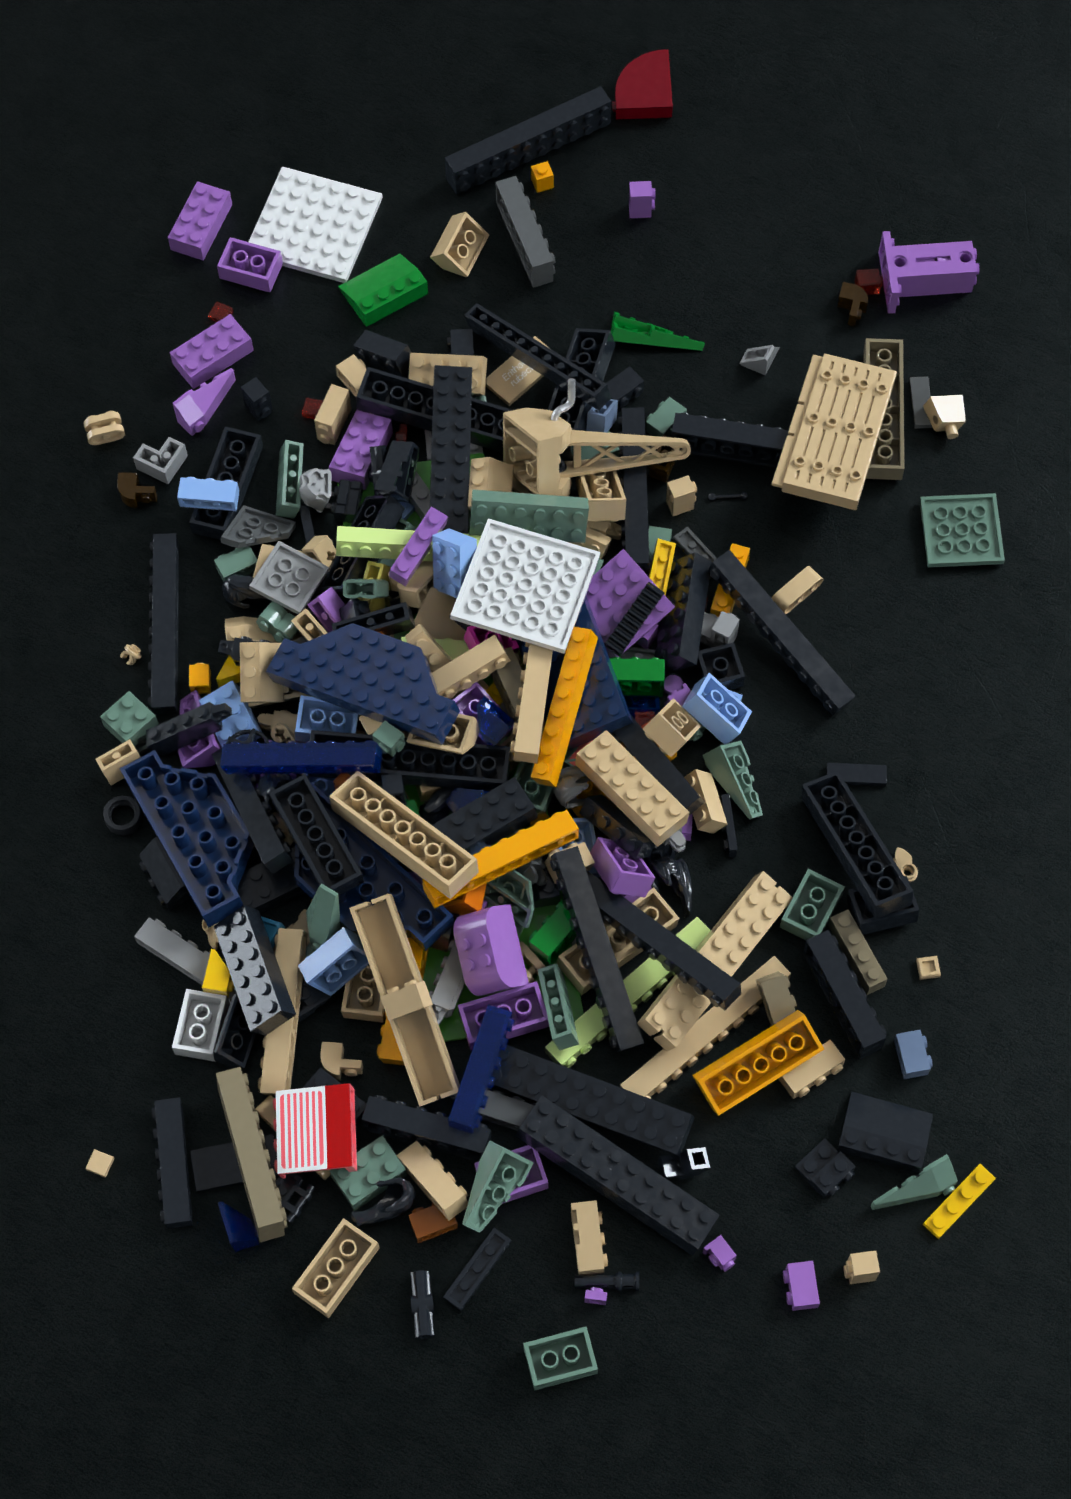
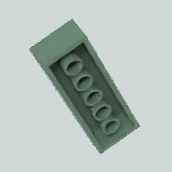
M472 489L469 535H482L487 520L492 519L565 542L585 543L589 513L588 498Z

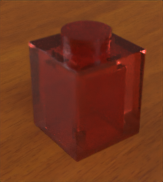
M878 269L857 270L855 285L863 288L867 295L879 294L880 287L883 286V276L879 275Z

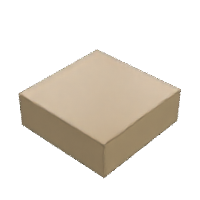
M937 956L917 958L916 963L920 980L941 976Z
M94 1149L85 1169L106 1178L115 1158Z

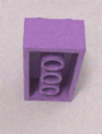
M196 182L168 236L170 249L204 261L232 206L230 192Z
M229 314L171 351L170 356L175 368L194 389L254 350L249 335Z
M356 410L329 465V470L332 474L331 481L338 483L340 480L362 482L363 490L367 489L370 482L368 471L372 467L370 447L382 445L387 447L393 434L391 419Z
M537 981L458 1005L459 1016L470 1051L549 1027L546 1007Z

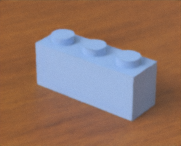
M180 478L177 496L180 507L227 511L237 510L239 497L237 482L232 480L218 481L212 478Z

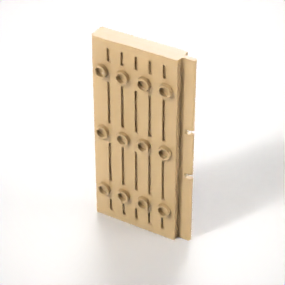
M825 353L823 357L813 355L798 400L800 404L796 406L788 431L789 435L786 437L771 485L782 488V492L857 510L897 371Z

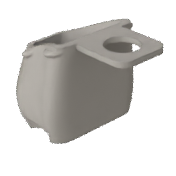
M314 468L300 476L299 493L307 506L322 513L324 508H332V504L329 503L330 497L334 496V492H331L332 474L329 469L320 470Z

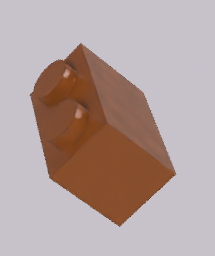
M434 1203L431 1204V1207L425 1209L423 1207L414 1209L412 1214L408 1215L418 1243L457 1229L458 1225L455 1217L448 1221Z

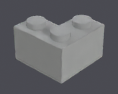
M168 437L159 451L142 444L133 459L137 470L169 484L188 454L185 444Z
M723 611L719 617L715 614L704 612L700 642L712 648L733 643L737 637L740 619L732 613Z

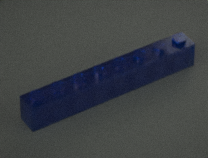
M371 740L365 742L346 741L345 743H337L335 741H327L326 743H317L315 741H308L307 743L295 741L278 743L271 741L269 743L250 742V744L231 742V744H223L220 767L226 774L355 773L356 771L361 773H380L383 751L377 742Z

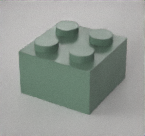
M130 691L100 716L104 727L121 743L131 740L134 747L138 744V739L146 735V730L159 725L156 715Z

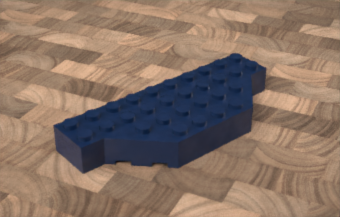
M354 623L302 644L284 638L266 670L269 677L275 683L383 723L387 721L397 729L440 745L444 743L460 713L454 700L439 695L428 660L420 647Z
M155 750L119 768L208 928L242 907L243 903L237 893V889L253 850L254 842L216 774L198 773L197 770L187 768H172L171 765L162 763Z
M311 782L312 787L361 871L364 883L338 896L341 927H345L359 935L349 908L364 902H371L372 899L386 894H392L407 938H412L426 951L454 924L453 915L443 905L434 908L424 892L423 886L378 844L335 813L331 808L330 799ZM295 844L294 877L297 885L313 899L319 885Z

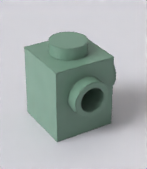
M384 721L372 735L377 748L382 753H388L392 757L405 746L404 733L387 721Z

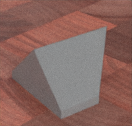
M768 345L747 349L740 364L766 375L780 347Z

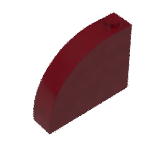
M669 50L652 51L635 58L623 69L616 83L615 101L612 102V112H616V120L672 117L673 103Z

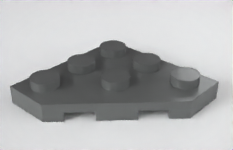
M243 505L221 536V543L231 547L243 548L288 539L296 528V522Z

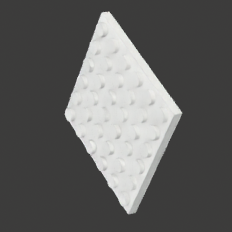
M282 167L249 243L281 251L282 266L345 283L348 281L382 201V193Z
M488 519L454 604L450 619L565 654L573 627L577 621L600 558V552Z

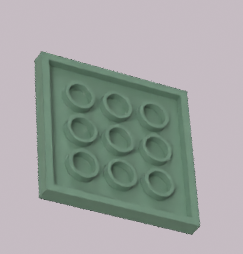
M996 493L920 497L927 567L1004 564L1005 558Z

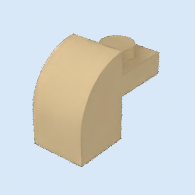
M322 1042L321 1062L327 1073L338 1081H341L342 1073H345L347 1076L362 1074V1060L343 1059V1043Z

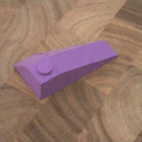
M232 368L215 376L211 383L206 384L204 382L200 384V388L196 391L191 389L173 402L177 422L189 434L193 436L195 433L200 432L208 423L236 380L234 370Z

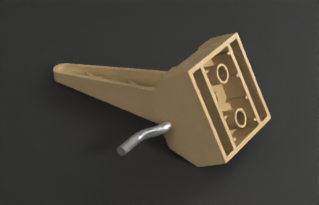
M573 378L568 379V399L566 403L558 406L554 411L522 408L503 413V462L514 467L513 490L516 493L569 496L572 485L570 477L687 458L691 452L689 442L683 438L572 430L571 425L564 419H561L560 414L568 411L575 402V379ZM567 446H573V461H563L560 458V454L565 451ZM581 446H591L600 451L591 459L581 460ZM618 446H640L645 449L644 452L636 456L618 457L611 453ZM661 446L673 448L669 453H659L656 451ZM604 455H607V456L610 457V458H601V457H603Z

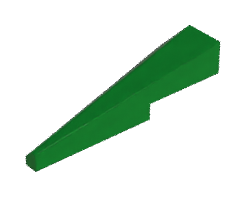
M614 312L611 333L616 342L703 351L705 343L702 341L689 339L685 335L683 337L673 334V331L650 323L637 321L632 317H622L620 313Z

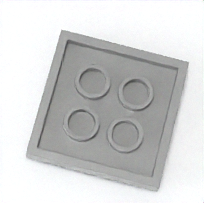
M278 541L249 585V589L296 614H300L328 573L329 567Z

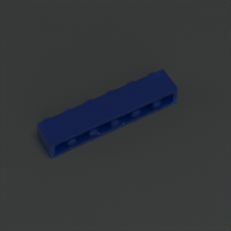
M491 1005L487 1006L448 1119L449 1127L472 1134L475 1128H479L482 1116H480L481 1109L486 1108L489 1099L486 1096L487 1091L493 1088L495 1082L493 1074L495 1069L499 1070L502 1058L499 1057L501 1050L505 1051L508 1044L506 1035L508 1031L512 1032L515 1020L512 1019L511 1011Z

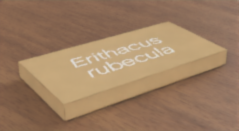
M536 336L533 337L535 340H537L538 342H540V343H542L543 345H545V344H544L541 340H539ZM511 356L486 378V387L510 406L544 376Z

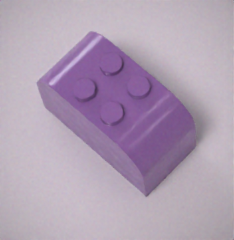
M511 904L492 906L459 916L455 920L453 928L464 981L471 993L476 996L491 995L529 984Z

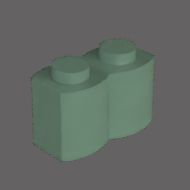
M348 579L343 582V596L350 599L385 598L389 596V582L384 579Z
M273 601L256 621L259 628L264 632L272 634L278 643H282L284 638L292 640L299 632L291 621L295 616Z

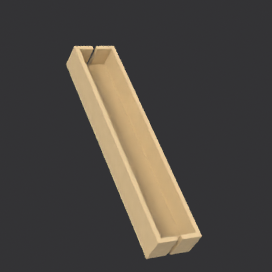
M764 871L760 872L751 879L696 948V951L732 977L793 897L781 886L776 888V882ZM675 975L637 1024L649 1036L661 1030L663 1033L655 1036L654 1040L666 1051L677 1047L711 1002L706 996L699 995L690 984L683 983Z
M386 894L372 899L371 902H364L349 908L380 996L386 995V990L397 986L399 989L404 988V983L415 979L417 983L422 982L421 974L392 894ZM432 1005L389 1021L419 1107L439 1100L440 1097L442 1099L462 1091Z

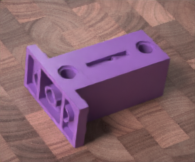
M890 231L882 232L878 253L888 313H895L896 306L899 305V297L972 292L973 286L977 283L976 275L979 274V264L975 261L977 251L976 248H973L972 241L895 246L894 238H891Z

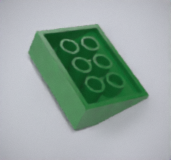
M401 254L338 286L366 327L428 294V285L424 276L418 268Z

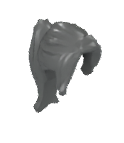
M577 766L563 768L557 788L553 787L556 799L561 806L567 809L583 806L586 798L577 799V795L589 787L587 782L591 781Z

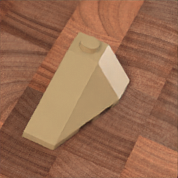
M242 616L225 619L227 641H234L235 637L241 638V636L252 638L253 641L263 639L271 643H278L272 634L264 632L259 628L256 623L258 618ZM298 632L291 641H294L303 635L300 632Z

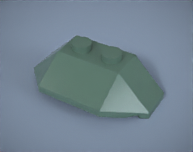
M512 870L488 882L484 899L494 906L511 904L514 920L523 927L529 928L534 912V895L531 881L516 870Z

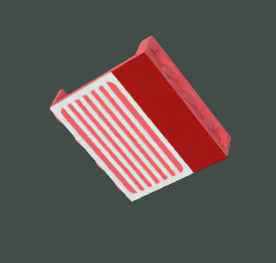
M350 1083L276 1091V1098L273 1099V1108L276 1111L273 1126L274 1130L277 1131V1139H274V1150L277 1152L274 1168L281 1178L285 1179L286 1174L345 1168L348 1172L357 1171L355 1089Z

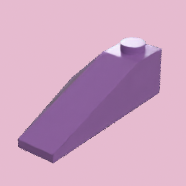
M194 690L180 700V715L201 706L199 702L201 697L197 690ZM214 733L178 749L182 767L196 768L215 765L216 763L211 754L222 748L216 734Z

